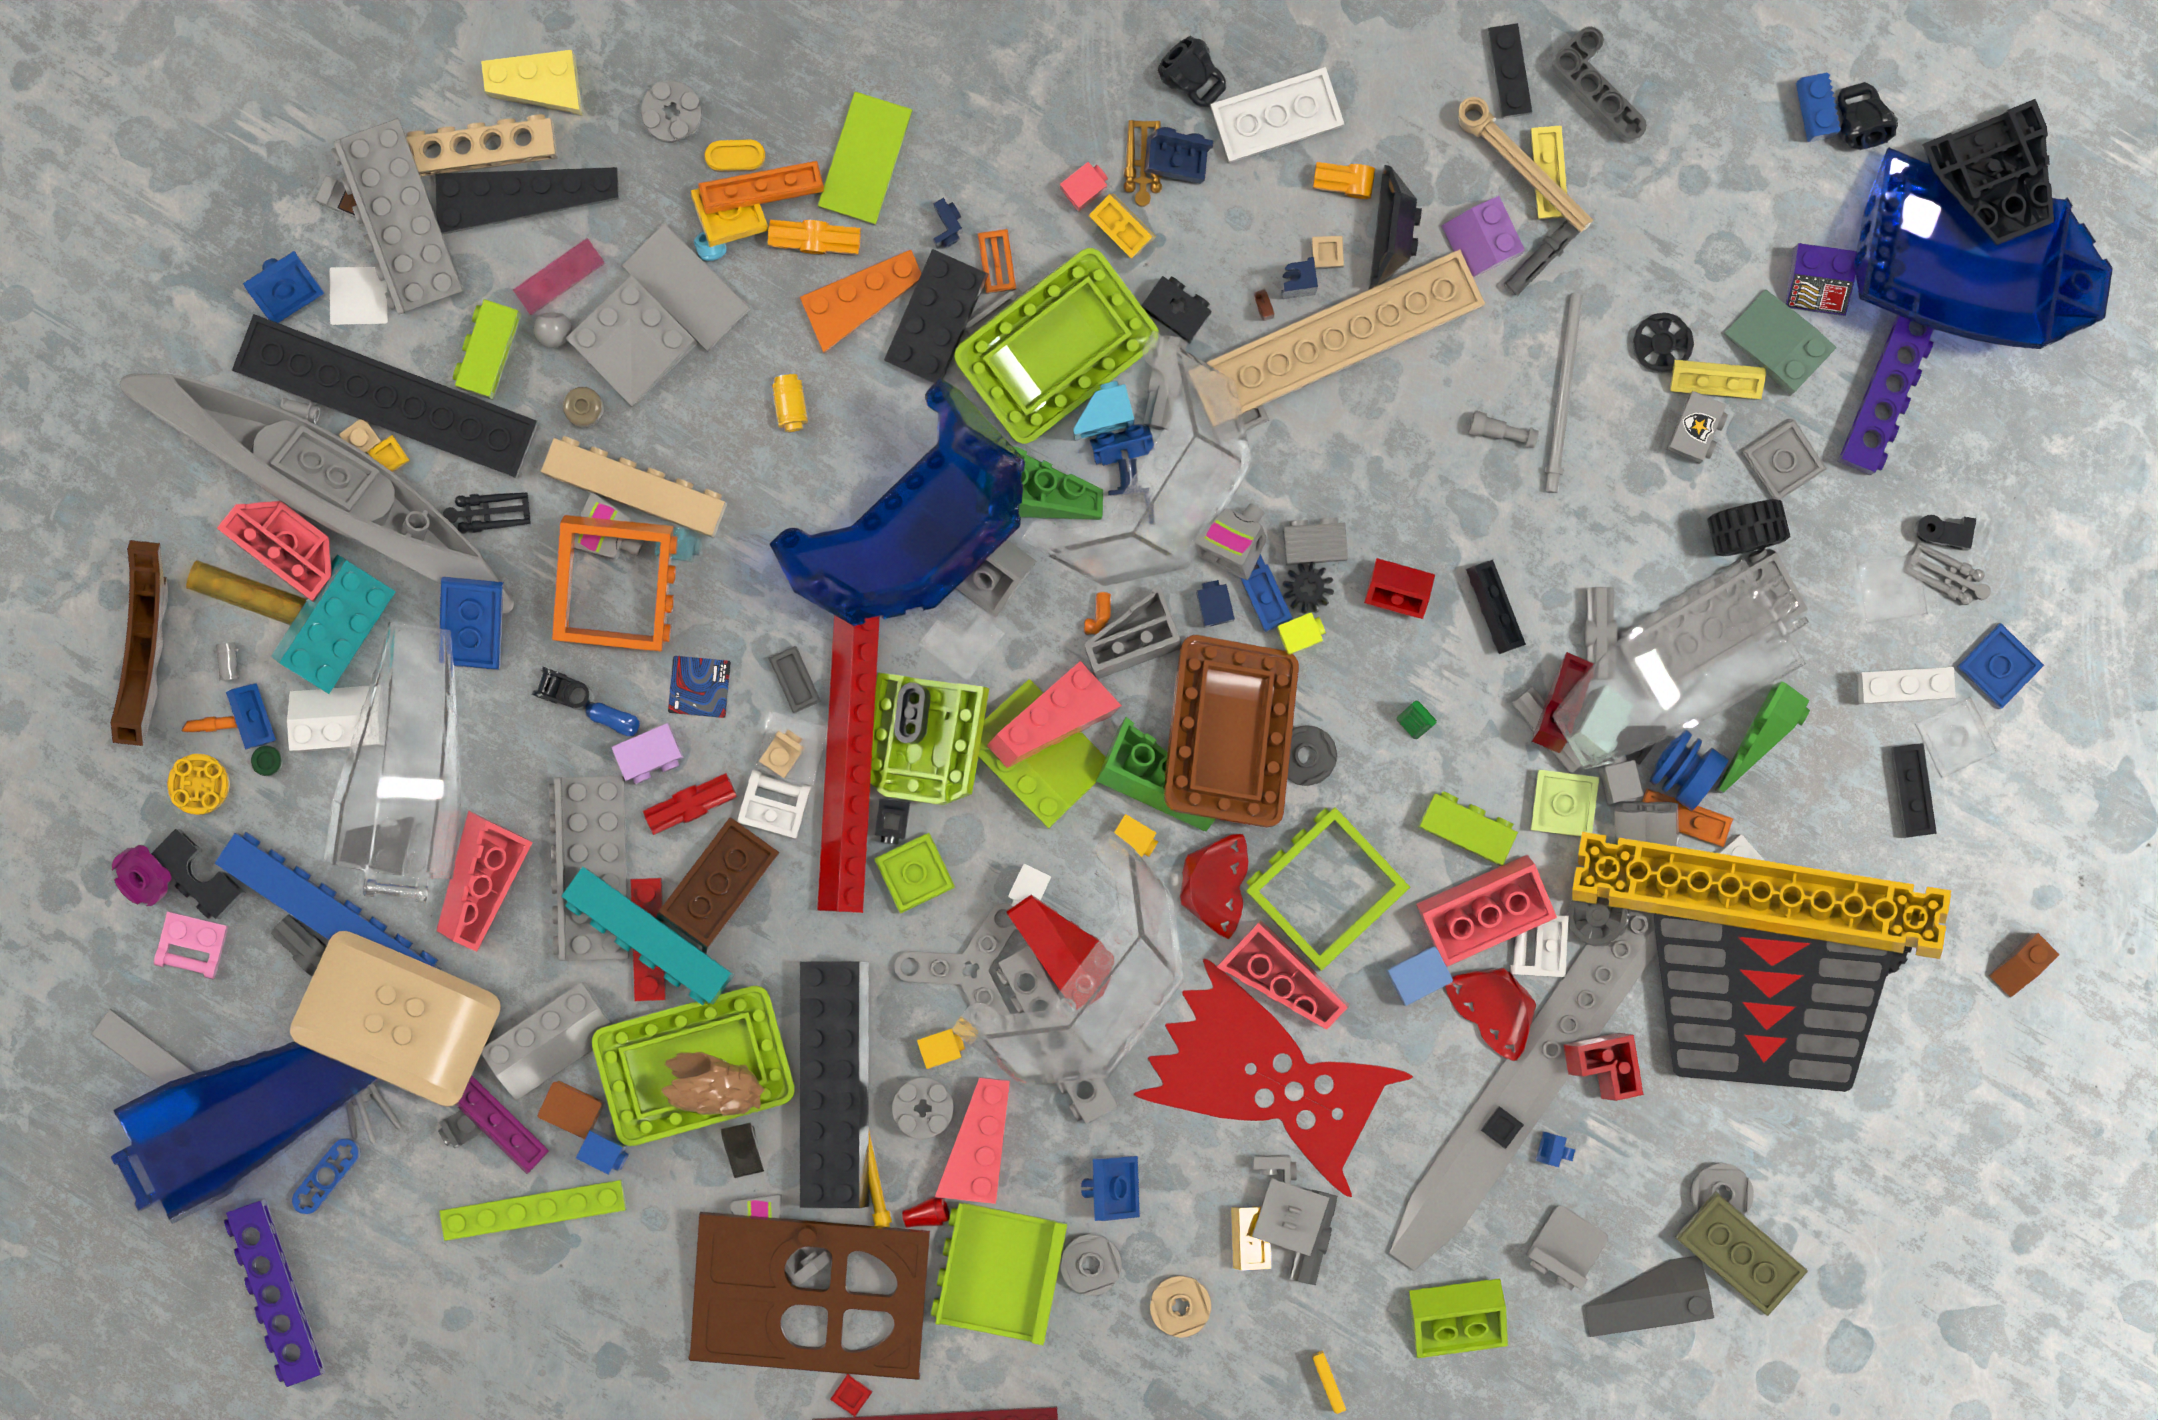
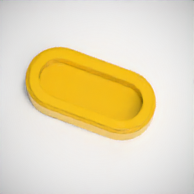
M752 139L714 141L705 150V161L709 168L716 172L755 171L762 167L766 159L763 146L758 141Z

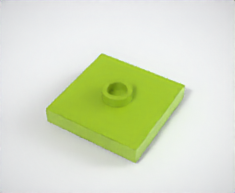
M930 833L924 834L874 858L900 914L956 888Z

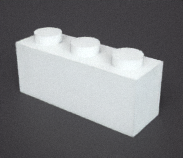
M1954 667L1857 674L1858 704L1949 700L1956 698Z

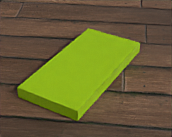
M856 91L854 92L824 185V192H822L819 208L872 225L877 224L913 112L912 109Z

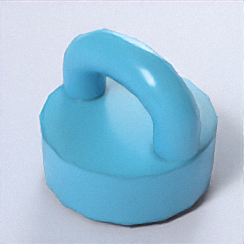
M701 232L694 239L696 252L699 258L704 261H714L726 254V243L709 247L704 232Z

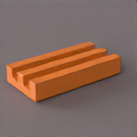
M1008 229L978 233L983 271L989 274L985 282L986 294L1016 290ZM1002 236L1009 278L1008 284H1003L997 237ZM991 238L997 285L991 286L985 245V239Z

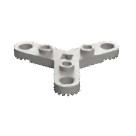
M1007 903L994 906L963 954L911 951L902 953L895 961L897 976L906 982L962 985L986 1034L998 1040L1008 1037L1013 1031L1014 1020L989 969L1016 929L1013 922L1008 927L998 926L995 921L996 913L1000 910H1009L1013 906ZM906 958H914L918 962L919 969L915 975L908 976L902 972L901 964ZM970 961L972 965H979L980 969L976 971L977 977L973 979L970 975L964 976L962 973L966 968L964 963ZM996 1015L1004 1016L1008 1022L1007 1029L1002 1033H995L990 1028V1020Z

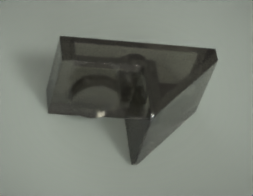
M751 1122L721 1129L722 1140L734 1178L764 1172L756 1131Z

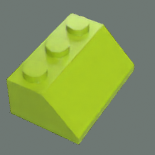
M1500 1278L1409 1291L1417 1358L1508 1346L1506 1304Z

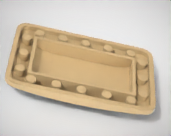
M339 931L328 942L291 1023L290 1034L293 1040L303 1047L438 1105L449 1107L457 1104L462 1098L498 1018L501 1006L497 996L487 990L352 932Z

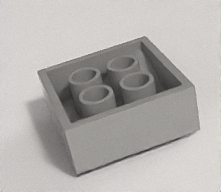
M632 275L566 337L567 341L631 407L645 396L697 345L695 339Z

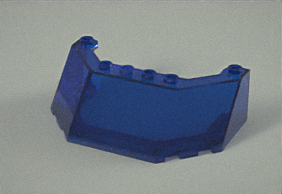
M939 378L925 394V401L928 407L938 413L936 445L850 527L813 535L799 528H788L782 531L770 543L793 592L853 626L865 624V618L882 616L883 619L906 615V610L922 607L924 611L936 608L1020 527L1019 504L1022 503L1023 497L1021 477L1022 471L1025 470V460L958 388L942 378Z

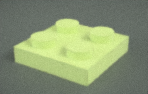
M1538 770L1530 830L1581 837L1582 832L1592 833L1599 777Z

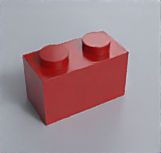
M1376 558L1364 603L1423 619L1430 600L1435 574Z

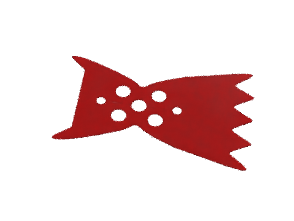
M1203 959L1213 988L1208 990L1182 991L1196 1020L1165 1024L1179 1052L1172 1055L1149 1056L1148 1060L1161 1078L1163 1085L1137 1091L1134 1095L1153 1103L1224 1119L1244 1121L1280 1119L1290 1138L1315 1168L1342 1194L1352 1197L1350 1187L1343 1173V1167L1384 1087L1388 1084L1410 1080L1413 1076L1405 1071L1376 1065L1329 1061L1315 1064L1307 1063L1296 1042L1278 1020L1224 971L1217 968L1210 960ZM1284 1053L1290 1056L1292 1067L1289 1071L1280 1073L1273 1067V1060L1278 1054ZM1249 1063H1253L1257 1067V1071L1253 1075H1249L1245 1071V1067ZM1327 1075L1332 1078L1334 1087L1330 1093L1321 1094L1315 1089L1314 1083L1317 1077ZM1291 1082H1298L1304 1088L1303 1097L1298 1101H1291L1285 1095V1087ZM1260 1089H1269L1274 1095V1102L1268 1108H1262L1255 1102V1095ZM1335 1108L1342 1109L1344 1113L1342 1119L1336 1120L1332 1117V1111ZM1303 1110L1311 1111L1315 1115V1125L1310 1129H1301L1297 1124V1115Z

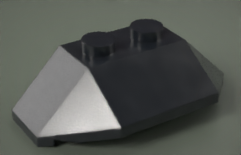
M1384 165L1382 172L1369 289L1383 284L1406 266L1411 256H1416L1418 238H1413L1414 226H1420L1422 208H1416L1417 198L1389 165Z

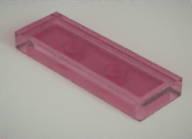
M586 238L517 286L513 291L532 316L605 265V262L589 239Z

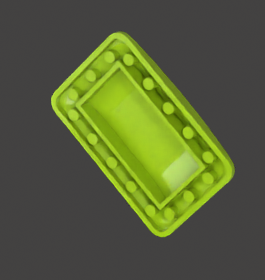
M1085 248L961 342L955 350L954 360L1010 436L1016 442L1027 444L1037 439L1094 395L1096 391H1099L1101 389L1100 385L1111 382L1158 344L1160 333L1155 323L1105 256L1097 249Z
M749 986L721 994L714 1004L706 1001L704 1005H701L695 1001L609 1025L597 1030L592 1038V1048L615 1132L619 1141L627 1146H637L780 1106L789 1102L795 1093L793 1078L768 992L760 986ZM702 1052L721 1058L733 1065H746L764 1088L763 1093L760 1095V1108L757 1109L753 1106L745 1114L740 1113L727 1116L722 1114L702 1115L697 1112L676 1108L668 1102V1097L664 1095L662 1089L673 1085L672 1081L680 1078L672 1074V1069L667 1067L665 1062L676 1057L678 1053Z

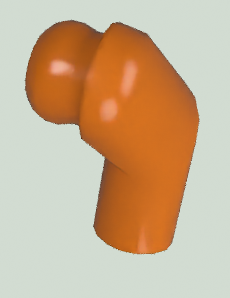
M1099 592L1096 594L1095 619L1087 618L1084 621V633L1086 635H1096L1106 627L1111 616L1110 593Z

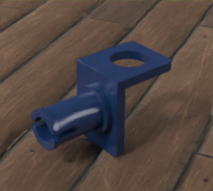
M1137 458L1129 459V472H1127L1126 459L1117 460L1119 464L1120 487H1117V490H1109L1108 495L1145 493L1147 523H1152L1150 488H1142V485H1138Z

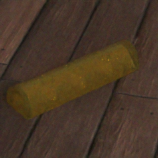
M199 560L194 562L186 583V588L290 626L308 600Z

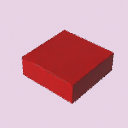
M847 1374L830 1400L855 1417L873 1391L850 1374Z

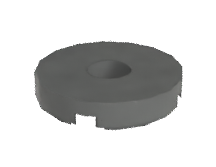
M1310 725L1295 727L1292 730L1287 779L1295 784L1304 786L1321 783L1330 776L1336 766L1337 750L1335 742L1327 732L1318 727ZM1310 747L1315 751L1316 757L1313 763L1303 764L1299 760L1298 752L1301 748Z

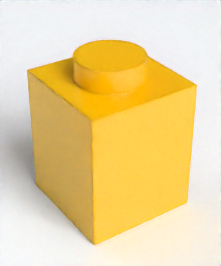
M1127 814L1124 815L1109 840L1140 860L1144 854L1150 857L1159 842L1154 839L1155 831Z
M953 1028L917 1040L926 1069L961 1058L960 1051L965 1050L960 1032L954 1034Z

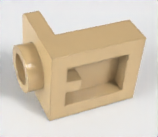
M788 729L785 734L778 730L775 738L759 762L785 779L805 749L800 745L803 739Z

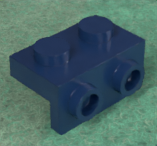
M1170 127L1159 128L1147 138L1144 172L1201 184L1205 181L1207 152L1213 148L1214 141L1205 139L1203 135L1197 133L1186 135L1177 133L1175 129Z

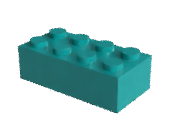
M337 554L331 563L330 579L313 602L309 599L306 601L271 657L284 667L330 694L396 591Z

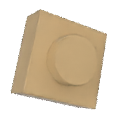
M1343 236L1312 237V257H1314L1316 269L1344 267Z
M361 419L338 434L341 439L366 454L367 451L382 442L368 422Z

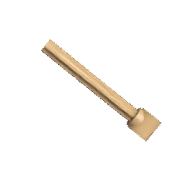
M1469 97L1461 103L1458 120L1460 127L1465 132L1474 134L1477 138L1482 136L1580 233L1589 227L1594 220L1494 123L1496 118L1489 112L1488 105L1483 99ZM1470 110H1477L1481 113L1482 117L1472 121L1465 115Z

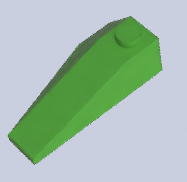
M991 442L987 444L977 481L976 512L1004 517L1102 519L1103 489L1073 474L1066 475L1052 468L1053 464L1045 460L1040 462L1026 455L1027 451L1019 447Z
M1783 681L1773 684L1715 791L1724 793L1793 730L1797 724L1802 725L1810 712V709L1806 708L1810 700Z

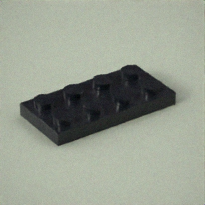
M932 249L884 361L937 385H941L989 274Z

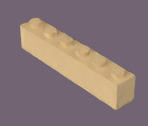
M563 436L562 440L553 438L541 470L543 475L706 536L715 537L727 506L726 502L721 500V494L705 489L704 493L692 490L694 484L679 478L676 479L675 483L664 479L665 473L649 467L647 472L635 468L637 463L622 457L619 458L618 462L607 458L608 452L591 446L590 451L579 447L580 442L566 436Z

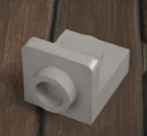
M1253 1155V1169L1259 1170L1260 1175H1278V1169H1283L1284 1183L1291 1185V1180H1297L1296 1162H1291L1290 1155Z
M800 1248L787 1260L785 1271L798 1287L832 1261V1254L826 1250L820 1255L814 1251L807 1256Z

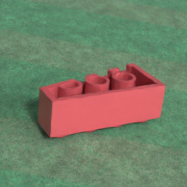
M1080 661L996 734L987 744V747L1008 768L1053 744L1055 745L1065 740V738L1080 733L1092 725L1110 718L1122 705Z
M468 810L436 931L452 941L477 952L533 842Z
M1261 920L1217 966L1222 971L1263 992L1268 997L1284 1004L1326 1030L1349 1007V1003Z
M979 1077L935 1197L996 1204L1010 1080Z

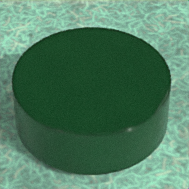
M261 746L253 752L251 765L256 773L262 776H273L282 768L283 757L275 747Z

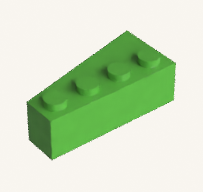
M1125 717L1116 731L1096 781L1207 832L1216 819L1175 812L1166 805L1164 801V787L1168 752L1155 743L1157 741L1148 733L1143 734L1133 726L1134 722Z

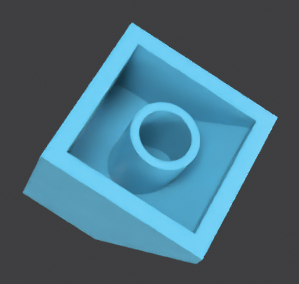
M1118 381L1100 385V391L1094 393L1073 429L1075 441L1134 425V416L1125 384L1118 385Z

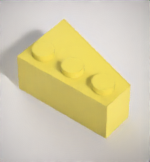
M572 50L481 61L484 89L488 97L582 115L576 58Z

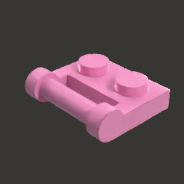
M167 912L159 946L154 958V965L160 967L169 965L202 973L204 977L214 979L218 970L228 926ZM170 944L210 953L209 960L205 962L168 953Z

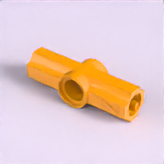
M770 219L768 230L769 247L799 249L803 253L823 255L827 252L859 255L861 228L833 226L827 222L817 220L792 222Z

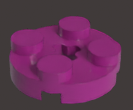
M137 845L135 848H127L114 858L112 871L116 868L118 876L114 881L120 892L129 901L137 905L143 902L147 904L146 906H152L166 895L168 883L171 881V874L150 854L147 847Z

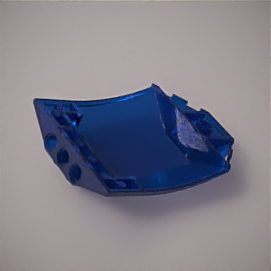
M1890 147L1885 152L1869 199L1864 208L1854 261L1860 300L1945 333L1981 342L2031 349H2042L2104 320L2113 267L2107 258L2103 260L2094 247L2095 239L2084 223L2080 224L2071 211L2073 205L2068 197L2065 199L2052 198L2054 223L1996 246L1944 184L1935 176L1930 164Z

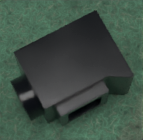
M879 799L875 835L881 836L880 842L898 844L899 839L906 840L911 803ZM885 813L900 815L898 830L883 828Z

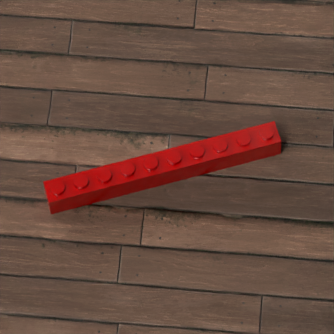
M846 605L835 606L817 911L863 913L880 608Z

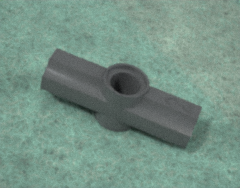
M288 914L274 927L271 934L293 955V960L305 972L313 976L327 946L318 937L312 936Z
M1312 1189L1311 1192L1329 1197V1201L1311 1256L1296 1252L1290 1279L1316 1286L1323 1254L1327 1252L1332 1228L1330 1225L1338 1196Z

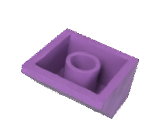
M1500 196L1481 203L1442 225V229L1453 252L1461 250L1473 278L1521 256L1525 251Z

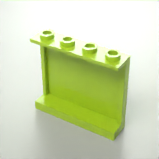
M959 1202L958 1208L952 1207L949 1219V1226H954L952 1238L946 1237L942 1256H947L948 1261L946 1269L940 1268L937 1286L942 1287L940 1299L934 1298L931 1316L936 1317L935 1324H944L1030 1341L1032 1344L1044 1346L1067 1223Z

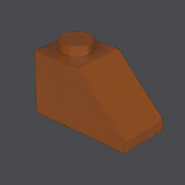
M2031 933L1989 977L2011 998L2037 978L2060 954L2039 933Z

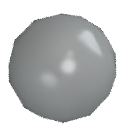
M551 312L538 315L534 321L533 331L535 338L543 346L556 348L567 343L566 337L571 333L572 328L566 315Z

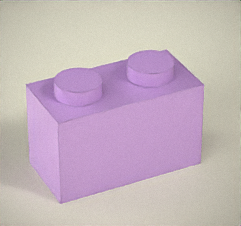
M668 723L611 747L625 781L633 780L635 785L652 778L650 772L659 768L662 769V772H666L680 766L678 760L684 758L672 728Z

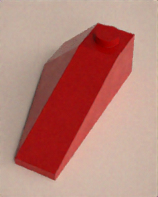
M1032 894L1006 911L1074 1012L1100 994L1114 961L1097 937L1088 934L1076 923L1062 917L1056 910Z

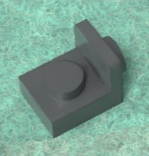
M461 1110L439 1122L442 1128L438 1132L447 1146L452 1144L454 1149L483 1133Z

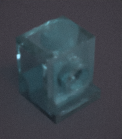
M674 527L673 536L678 537L677 554H672L671 559L693 562L694 555L700 556L702 538L690 535L691 530ZM661 542L656 544L655 555L657 557H660Z

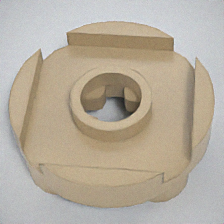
M1183 1275L1172 1276L1163 1280L1153 1291L1150 1312L1154 1323L1163 1332L1179 1338L1189 1337L1202 1330L1208 1321L1211 1312V1299L1206 1288L1196 1279ZM1181 1298L1182 1301H1188L1190 1306L1185 1308L1186 1314L1180 1315L1179 1311L1173 1312L1172 1306L1176 1304L1175 1299Z

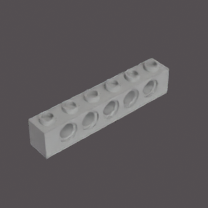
M1030 946L998 962L1001 968L996 973L1003 986L1006 987L1010 984L1015 996L1011 997V1000L1018 1013H1026L1030 1022L1025 1024L1033 1041L1039 1038L1045 1048L1040 1051V1054L1048 1068L1054 1065L1059 1076L1054 1079L1062 1094L1067 1092L1070 1094L1074 1103L1069 1105L1077 1122L1083 1119L1085 1124H1088L1117 1108L1116 1101ZM1023 973H1029L1035 979V986L1030 991H1022L1017 985L1018 977ZM1038 1000H1044L1049 1004L1050 1012L1044 1018H1037L1032 1013V1005ZM1052 1027H1058L1064 1032V1040L1058 1045L1050 1044L1046 1038L1047 1031ZM1067 1054H1073L1079 1060V1066L1073 1072H1067L1061 1066V1060ZM1082 1081H1088L1094 1087L1092 1096L1087 1099L1080 1098L1076 1094V1086Z

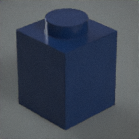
M1219 580L1201 584L1202 589L1197 590L1196 595L1204 628L1233 622L1235 618L1227 584L1220 585Z

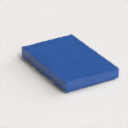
M442 577L438 664L499 670L501 665L504 582Z

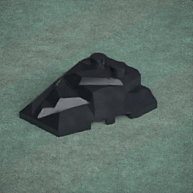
M2036 99L2008 109L1999 116L1957 133H1948L1922 144L1935 176L1944 184L1996 246L2054 223L2052 187L2049 183L2048 173L2050 159L2049 155H2047L2046 137L2048 136L2047 125Z

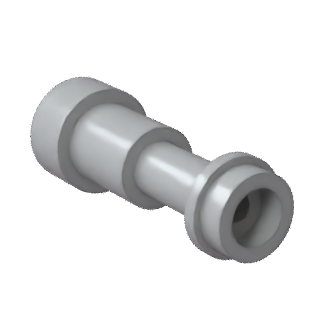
M1476 410L1474 411L1469 428V434L1481 437L1483 434L1501 440L1505 437L1524 442L1525 448H1535L1539 431L1534 430L1532 427L1529 428V431L1506 425L1507 422L1487 417V413Z

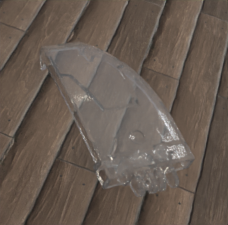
M1740 558L1661 606L1604 653L1578 681L1552 715L1583 769L1614 763L1618 758L1678 734L1804 666L1806 663L1792 641L1790 634L1808 624L1807 617H1800L1785 627L1781 618L1795 612L1800 607L1798 602L1793 601L1777 611L1774 608L1794 596L1791 590L1782 592L1770 601L1765 594L1784 581L1782 575H1778L1760 585L1745 559Z

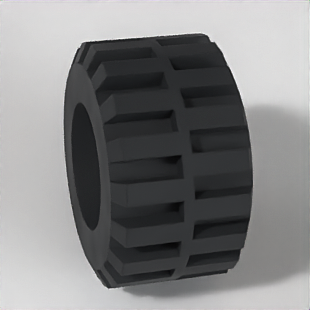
M1769 499L1733 507L1714 513L1707 519L1715 554L1723 557L1770 547L1785 542L1791 537L1781 500Z

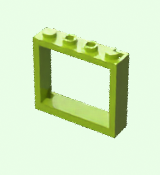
M1325 807L1313 819L1316 825L1308 832L1303 828L1290 840L1294 846L1286 853L1282 849L1279 850L1268 861L1272 866L1264 874L1258 870L1246 882L1250 887L1245 891L1320 971L1325 969L1411 888L1336 807L1331 811ZM1335 821L1394 885L1319 955L1260 893V890L1323 830Z

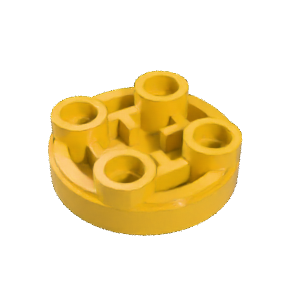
M191 754L175 762L168 776L167 788L172 803L179 809L190 814L204 815L215 811L225 802L230 789V780L227 770L220 761L205 754Z

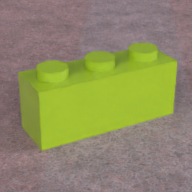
M483 299L481 306H476L472 317V322L475 323L472 335H466L462 351L466 352L463 362L457 363L453 373V380H456L455 386L458 389L493 400L522 315L519 310Z
M1442 791L1440 795L1433 794L1418 828L1499 866H1503L1518 834L1517 831L1512 829L1514 824L1500 817H1497L1496 821L1485 817V810L1475 805L1469 804L1468 808L1457 804L1459 798Z

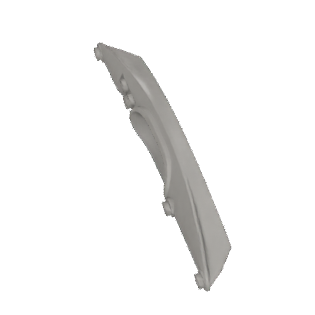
M134 373L126 375L121 379L119 384L121 391L128 398L133 399L187 437L249 476L251 480L268 493L331 530L360 541L441 584L442 577L501 582L473 545L427 500L382 464L333 433L275 406L185 376ZM504 585L502 614L509 613L514 606L512 595Z

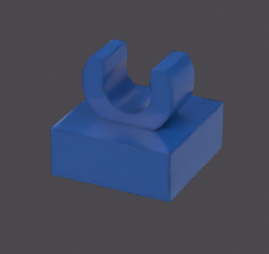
M1543 1131L1536 1161L1559 1167L1561 1159L1573 1161L1575 1149L1565 1147L1566 1137Z

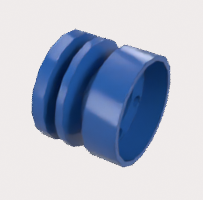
M1685 729L1667 745L1659 756L1649 782L1657 785L1664 776L1668 777L1662 787V791L1666 793L1675 784L1679 785L1680 788L1675 800L1690 811H1693L1719 778L1729 759L1713 747L1701 757L1697 753L1701 747L1702 740L1697 738L1690 747H1687L1686 745L1692 733Z

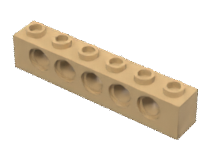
M543 114L528 116L527 121L515 122L513 118L501 119L497 121V125L485 126V123L482 122L471 123L467 125V129L455 130V127H441L437 129V133L426 135L425 131L408 132L406 137L421 177L435 175L436 173H454L558 159L554 123L551 118H545ZM520 133H530L532 138L528 145L519 146L516 144V138ZM490 137H500L501 145L498 149L488 150L486 148V142ZM460 141H470L471 149L468 153L458 154L456 152V146ZM433 144L440 145L441 153L438 157L428 158L426 156V150L429 146Z

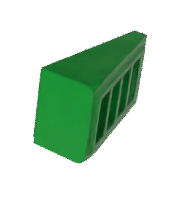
M1417 700L1397 716L1398 723L1413 739L1420 738L1437 723V720Z

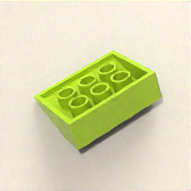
M1028 679L984 720L978 757L1050 829L1097 783L1096 779L1106 757L1082 732H1078L1007 768L987 747V744L1043 694Z

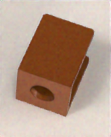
M557 1081L552 1083L537 1116L550 1124L586 1139L589 1131L594 1129L606 1102L566 1083Z

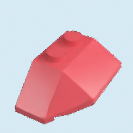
M282 501L236 504L217 527L219 531L312 602L331 577L329 537Z

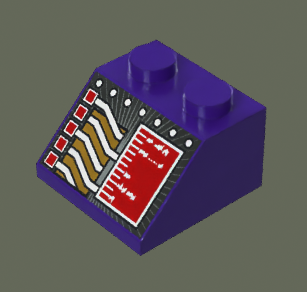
M1798 243L1793 248L1786 305L1791 309L1846 316L1855 282L1859 251Z

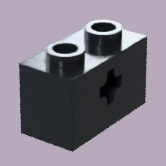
M1162 276L1141 306L1148 315L1182 339L1188 340V343L1191 344L1212 314V311L1208 308L1210 303L1198 294L1192 297L1183 291L1186 286L1176 278L1171 276L1168 280ZM1182 301L1184 303L1183 309L1186 312L1179 311L1177 314H1174L1171 303L1178 304Z

